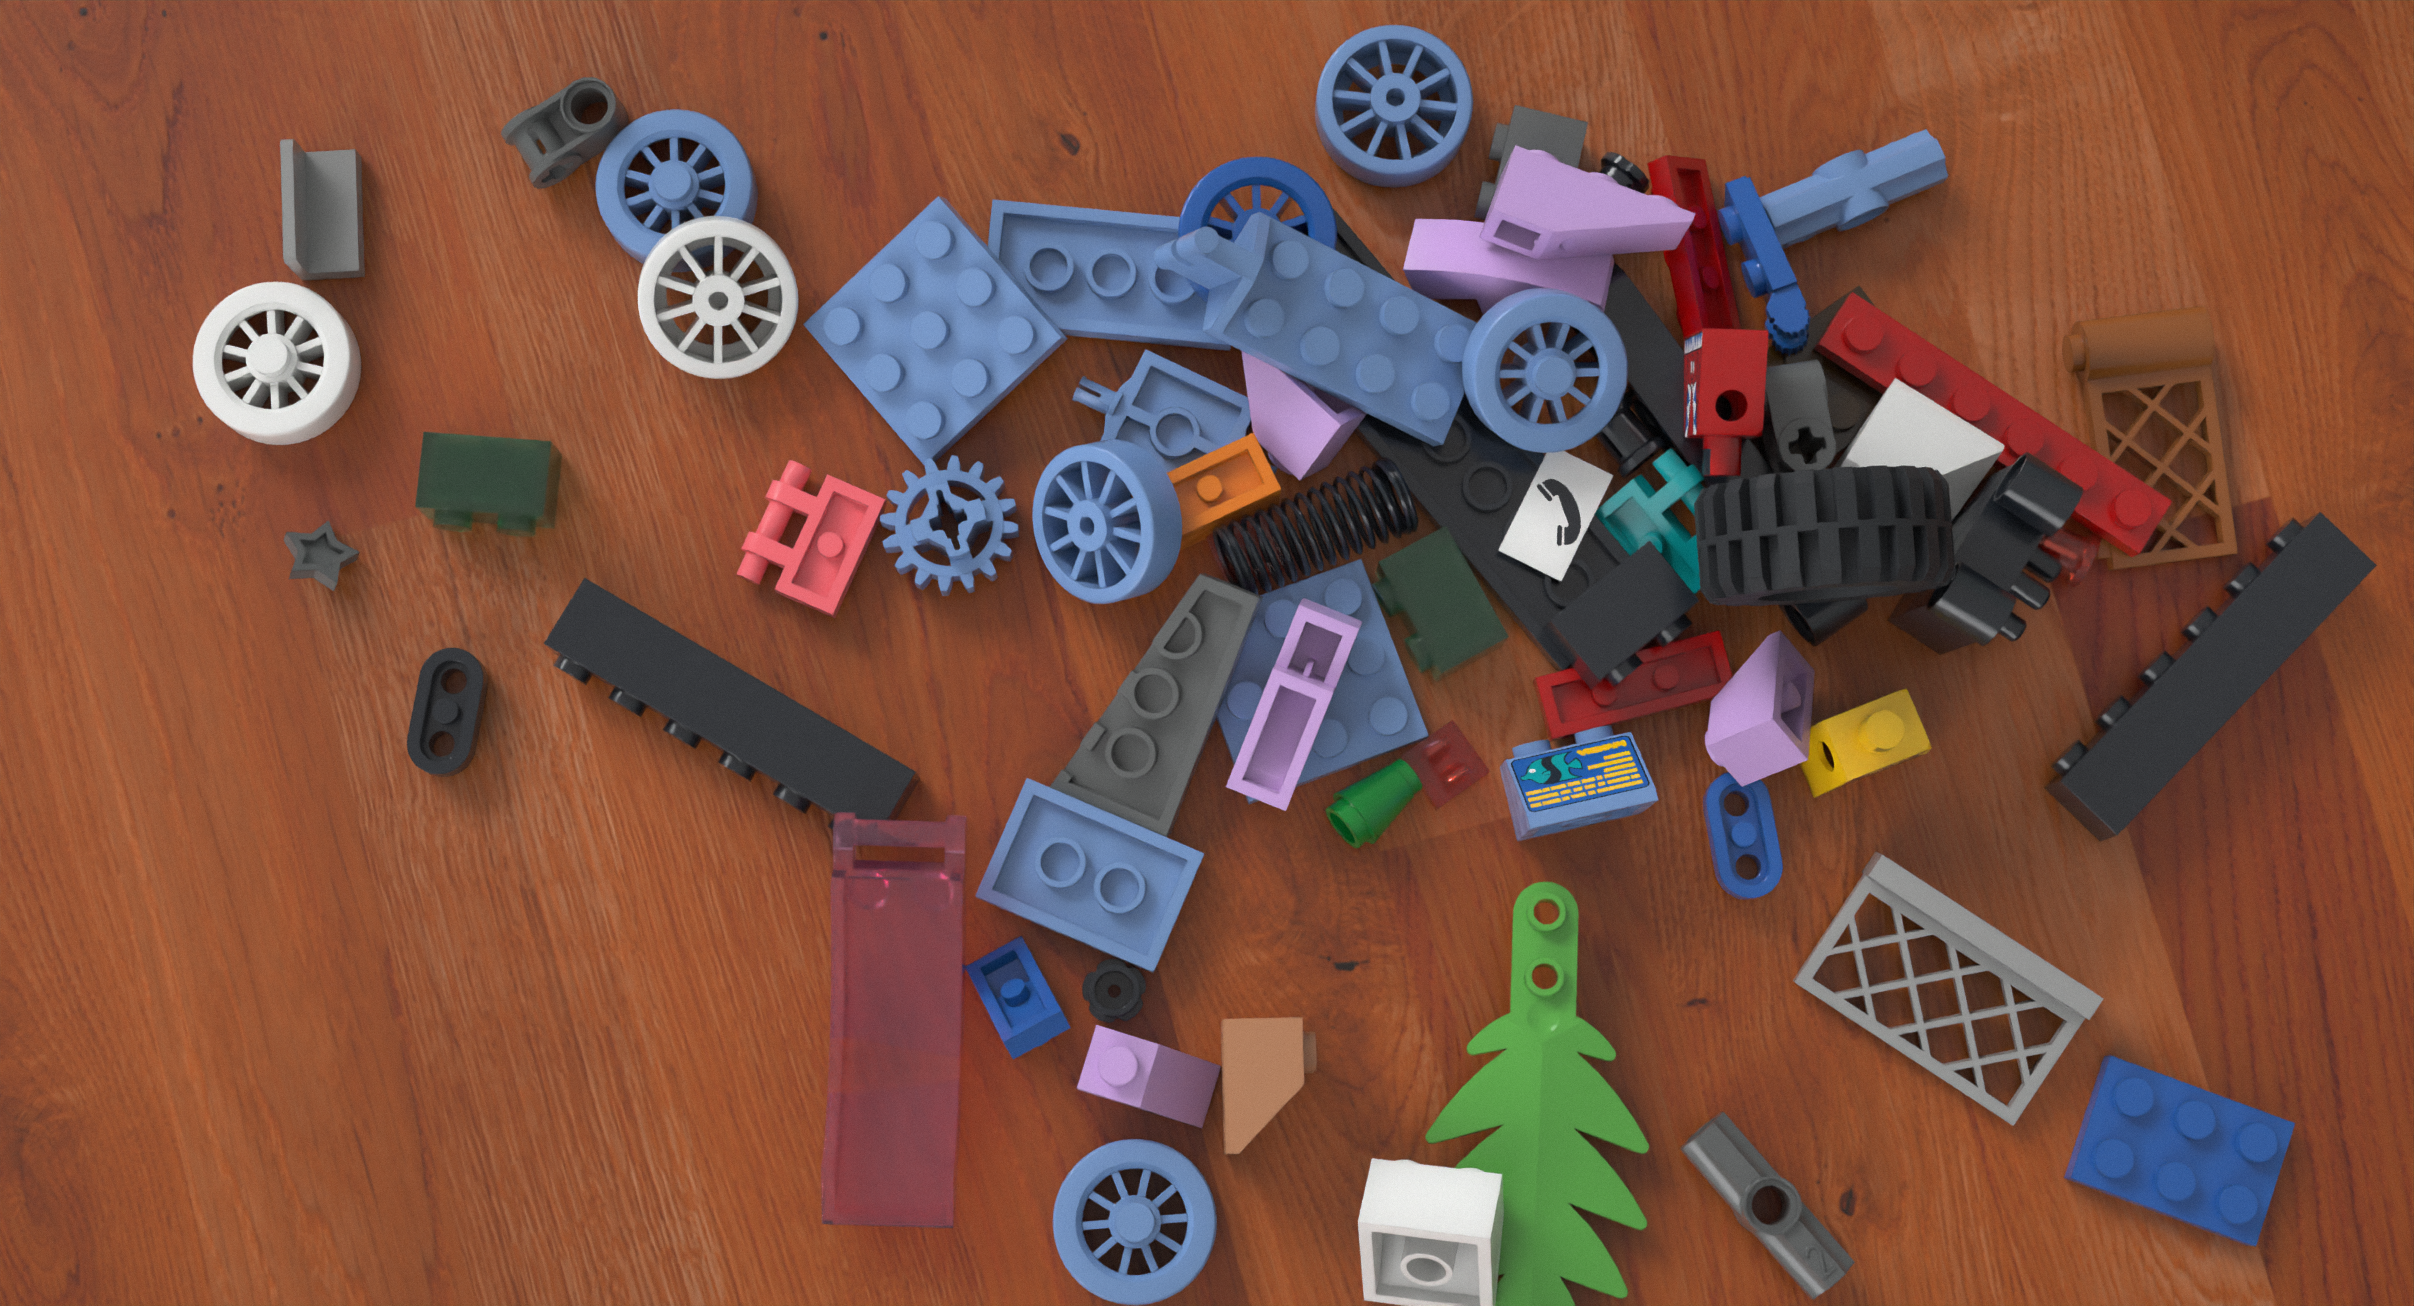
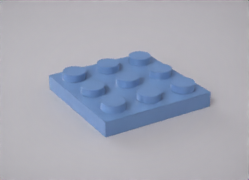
M940 196L931 202L803 324L923 465H925V460L929 458L936 462L1067 340V337L948 200Z
M1362 559L1260 595L1263 596L1262 602L1216 717L1234 765L1297 608L1303 598L1363 622L1296 787L1426 740L1429 737ZM1245 795L1248 804H1252L1259 801L1257 799Z

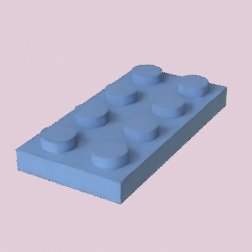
M992 199L988 248L1064 335L1226 351L1231 349V345L1202 331L1207 303L1196 294L1186 277L1170 269L1163 270L1155 264L1154 252L1157 247L1178 238L1180 217Z

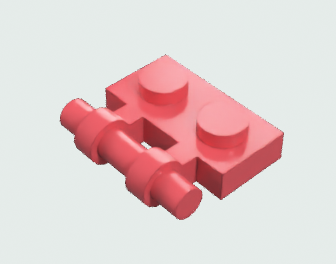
M789 460L780 481L773 480L765 496V499L770 503L756 533L749 531L741 550L746 554L736 575L748 582L759 585L769 564L783 568V572L775 587V591L778 594L836 618L879 524L880 515H883L887 502L879 496L828 474L818 496L815 497L803 491L812 470L798 462ZM792 513H797L807 517V520L792 549L779 543Z

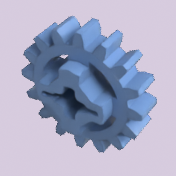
M951 455L947 470L940 471L932 458L926 459L925 476L919 479L915 474L906 470L902 473L908 488L906 492L901 493L889 490L886 495L888 501L897 510L896 513L880 515L882 527L893 530L896 533L882 541L887 553L903 552L894 565L900 575L911 571L913 568L918 570L915 577L917 588L923 590L932 579L938 580L942 596H949L953 582L962 581L969 594L975 592L974 576L982 573L986 578L994 581L998 578L992 564L995 558L1010 562L1013 558L1012 550L1003 543V540L1019 537L1020 530L1018 524L1004 521L1005 517L1017 511L1014 499L998 500L997 497L1005 488L1004 481L999 476L988 483L983 482L985 468L984 464L979 461L967 473L962 471L958 456ZM949 486L968 489L977 494L983 501H980L978 498L968 502L952 494ZM928 493L930 500L922 516L911 520L908 525L913 508ZM942 502L946 503L949 514L953 513L955 520L961 522L958 525L960 535L957 536L960 544L959 550L954 549L951 538L948 539L943 530H938L942 527L941 517L943 513L940 507ZM992 527L991 536L985 548L975 558H972L970 550L978 535L989 531V528ZM920 550L923 553L934 550L948 557L951 566L934 564L924 559L916 551Z

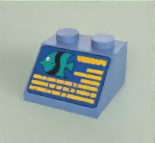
M1602 726L1574 734L1576 744L1551 749L1550 741L1547 739L1513 747L1514 758L1505 760L1499 768L1517 841L1641 814L1657 802L1658 796L1655 785L1632 733L1627 732L1614 735L1612 726Z

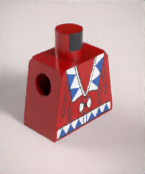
M1703 328L1684 337L1685 438L1703 439V476H1741L1742 440L1762 436L1768 330ZM1719 396L1726 399L1731 406V416L1728 421L1720 418L1716 412L1715 405Z

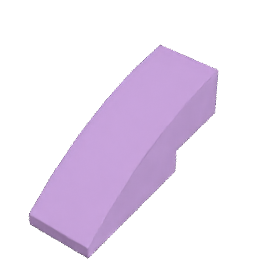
M1415 219L1403 271L1412 290L1429 299H1477L1482 313L1485 314L1496 303L1514 293L1533 288H1553L1572 293L1595 305L1604 312L1615 262L1612 255L1536 260L1479 238L1484 225L1483 222Z
M1306 598L1301 600L1227 782V788L1284 811L1287 810L1363 621Z

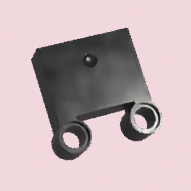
M2029 452L2021 455L2014 464L1982 479L1952 521L1955 572L1948 585L1937 589H1927L1922 592L1904 593L1887 621L1939 655L1973 643L1985 646L1997 633L2011 642L2017 641L2024 633L2027 624L2026 620L2012 612L2016 598L2032 609L2039 610L2044 607L2051 595L2048 587L2022 570L2023 568L2046 583H2051L2058 577L2062 570V562L2037 545L2044 534L2051 537L2065 524L2079 503L2083 494V488Z

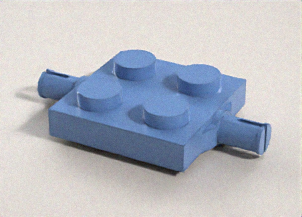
M1146 349L1132 377L1117 392L1083 376L1079 382V388H1076L1072 398L1075 402L1078 401L1105 414L1104 434L1100 441L1118 439L1133 443L1151 454L1166 473L1245 437L1252 423L1248 397ZM1270 465L1275 475L1278 467Z

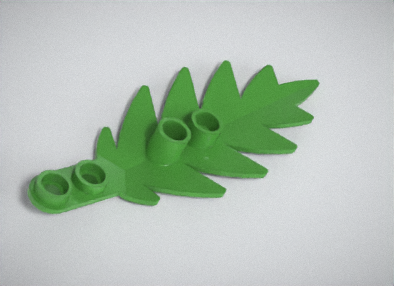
M1553 882L1534 883L1525 888L1516 899L1513 908L1510 1013L1498 1018L1482 1029L1468 1043L1466 1049L1467 1053L1471 1056L1497 1051L1503 1052L1486 1064L1459 1090L1442 1110L1425 1135L1428 1144H1436L1500 1127L1479 1143L1455 1167L1456 1169L1476 1168L1484 1172L1503 1174L1504 1218L1498 1276L1503 1275V1277L1497 1283L1495 1306H1576L1561 1278L1618 1299L1625 1298L1628 1294V1289L1615 1262L1599 1237L1572 1206L1639 1231L1645 1229L1648 1223L1633 1195L1614 1169L1577 1132L1585 1133L1638 1154H1645L1649 1149L1647 1140L1622 1100L1604 1078L1581 1056L1585 1055L1602 1061L1612 1062L1616 1057V1052L1599 1031L1585 1020L1576 1016L1578 906L1574 897L1566 888ZM1540 903H1550L1557 909L1558 919L1552 924H1542L1535 918L1534 908ZM1539 967L1550 968L1556 975V984L1550 989L1537 987L1532 980L1533 971Z

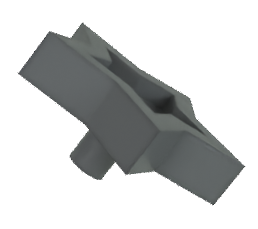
M329 520L312 534L286 532L284 537L285 544L295 558L289 579L314 578L332 591H335L339 570L356 561L360 553L337 541Z

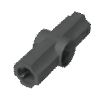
M1723 1111L1699 1128L1679 1148L1730 1206L1739 1224L1757 1237L1811 1300L1830 1289L1846 1275L1849 1268L1855 1263L1801 1201L1795 1186L1778 1175ZM1764 1186L1771 1187L1778 1193L1782 1205L1779 1216L1769 1224L1759 1221L1752 1211L1753 1196Z

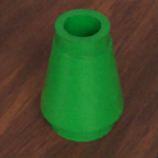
M1397 759L1391 765H1387L1334 793V802L1325 809V812L1336 832L1353 848L1358 849L1366 842L1375 844L1413 799L1414 795L1422 789V783L1415 771L1405 761Z

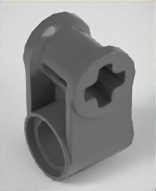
M583 77L573 81L569 86L539 105L528 108L516 115L503 127L501 136L507 145H515L531 170L529 180L534 188L542 189L564 180L580 165L604 151L612 139L628 125V115L624 105L604 81L595 77ZM596 102L608 104V110L599 122L594 124L581 123L582 114L589 105ZM538 140H540L543 146L545 147V154H543V152L539 148L537 144Z
M1817 359L1767 367L1762 437L1768 465L1774 473L1782 474L1811 469L1822 470L1830 465L1836 453V440L1828 409L1826 380L1821 364ZM1795 443L1799 444V449L1802 453L1813 454V458L1808 464H1805L1801 454L1790 453Z

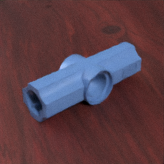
M1925 129L1896 142H1891L1867 154L1863 150H1855L1843 154L1817 168L1811 177L1759 198L1782 249H1786L1793 244L1806 241L1836 227L1837 231H1845L1857 227L1885 212L1890 204L1944 183L1948 178L1945 165L1946 157L1937 138H1933Z

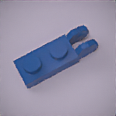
M1743 176L1725 183L1724 208L1718 210L1720 226L1729 245L1739 243L1746 258V262L1741 263V268L1750 294L1753 298L1763 296L1767 305V320L1764 329L1768 330V338L1772 339L1771 345H1774L1776 347L1775 351L1779 350L1782 355L1784 353L1788 354V356L1793 353L1797 355L1798 351H1803V347L1807 346L1809 338L1807 330H1809L1811 316H1809V310H1806L1807 304L1798 287L1796 277L1750 177Z

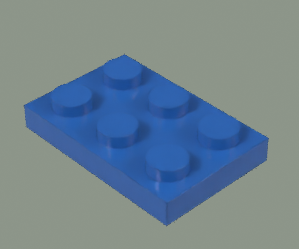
M2111 1055L2104 1056L2064 1178L2246 1246L2256 1247L2295 1123Z

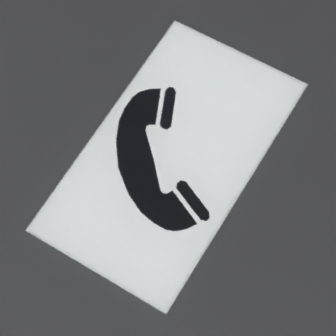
M1565 451L1546 453L1498 551L1562 581L1614 475Z

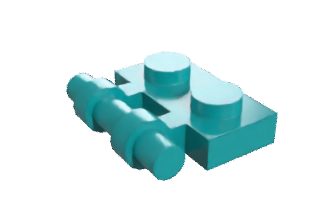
M1671 448L1652 463L1667 482L1664 487L1656 492L1644 476L1640 474L1596 510L1595 515L1630 556L1647 542L1651 541L1695 595L1700 591L1697 536L1692 537L1669 508L1681 499L1695 516L1694 503L1701 490L1704 489L1701 482L1705 480V477L1694 464L1687 467L1673 448Z

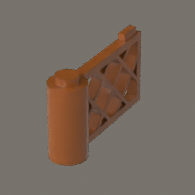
M2203 306L2076 321L2072 327L2071 335H2065L2063 338L2062 354L2065 368L2069 373L2076 372L2077 378L2082 383L2091 448L2113 463L2116 462L2124 450L2128 451L2152 470L2145 479V484L2152 488L2157 480L2162 477L2188 497L2169 523L2161 519L2156 527L2161 533L2146 553H2140L2134 557L2124 555L2123 551L2091 531L2095 560L2107 558L2109 571L2238 554L2211 369L2215 346L2214 332L2209 314ZM2195 383L2198 411L2185 426L2160 407L2159 404L2172 386ZM2159 388L2151 399L2140 391ZM2123 392L2143 408L2125 434L2105 420L2102 395ZM2150 415H2153L2179 435L2160 461L2132 441ZM2200 423L2203 439L2194 433ZM2108 437L2117 443L2111 452ZM2186 442L2204 454L2206 458L2207 472L2195 488L2168 468ZM2209 486L2212 501L2203 495ZM2195 504L2214 517L2217 544L2197 546L2176 530ZM2169 539L2181 547L2161 551Z

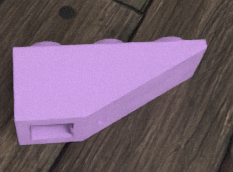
M1515 145L1499 179L1479 238L1536 260L1675 250L1693 222L1695 213L1678 207L1675 202L1666 197L1646 195L1619 185L1615 179L1606 174L1598 172L1588 173L1561 163L1548 152L1527 150Z

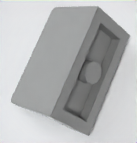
M295 139L281 140L283 259L285 264L302 281L365 277L362 165L360 154L356 149L305 152Z

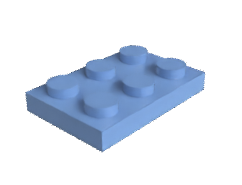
M1026 778L975 897L1154 974L1203 860L1204 853Z

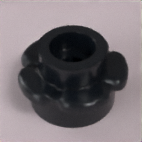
M1108 959L1098 964L1097 970L1087 974L1082 985L1083 998L1089 1001L1091 1014L1100 1021L1112 1023L1115 1019L1119 1018L1123 1021L1130 1020L1139 1013L1143 1006L1141 995L1146 991L1144 977L1137 968H1128L1122 960ZM1112 985H1117L1121 989L1120 995L1116 998L1108 994V989Z

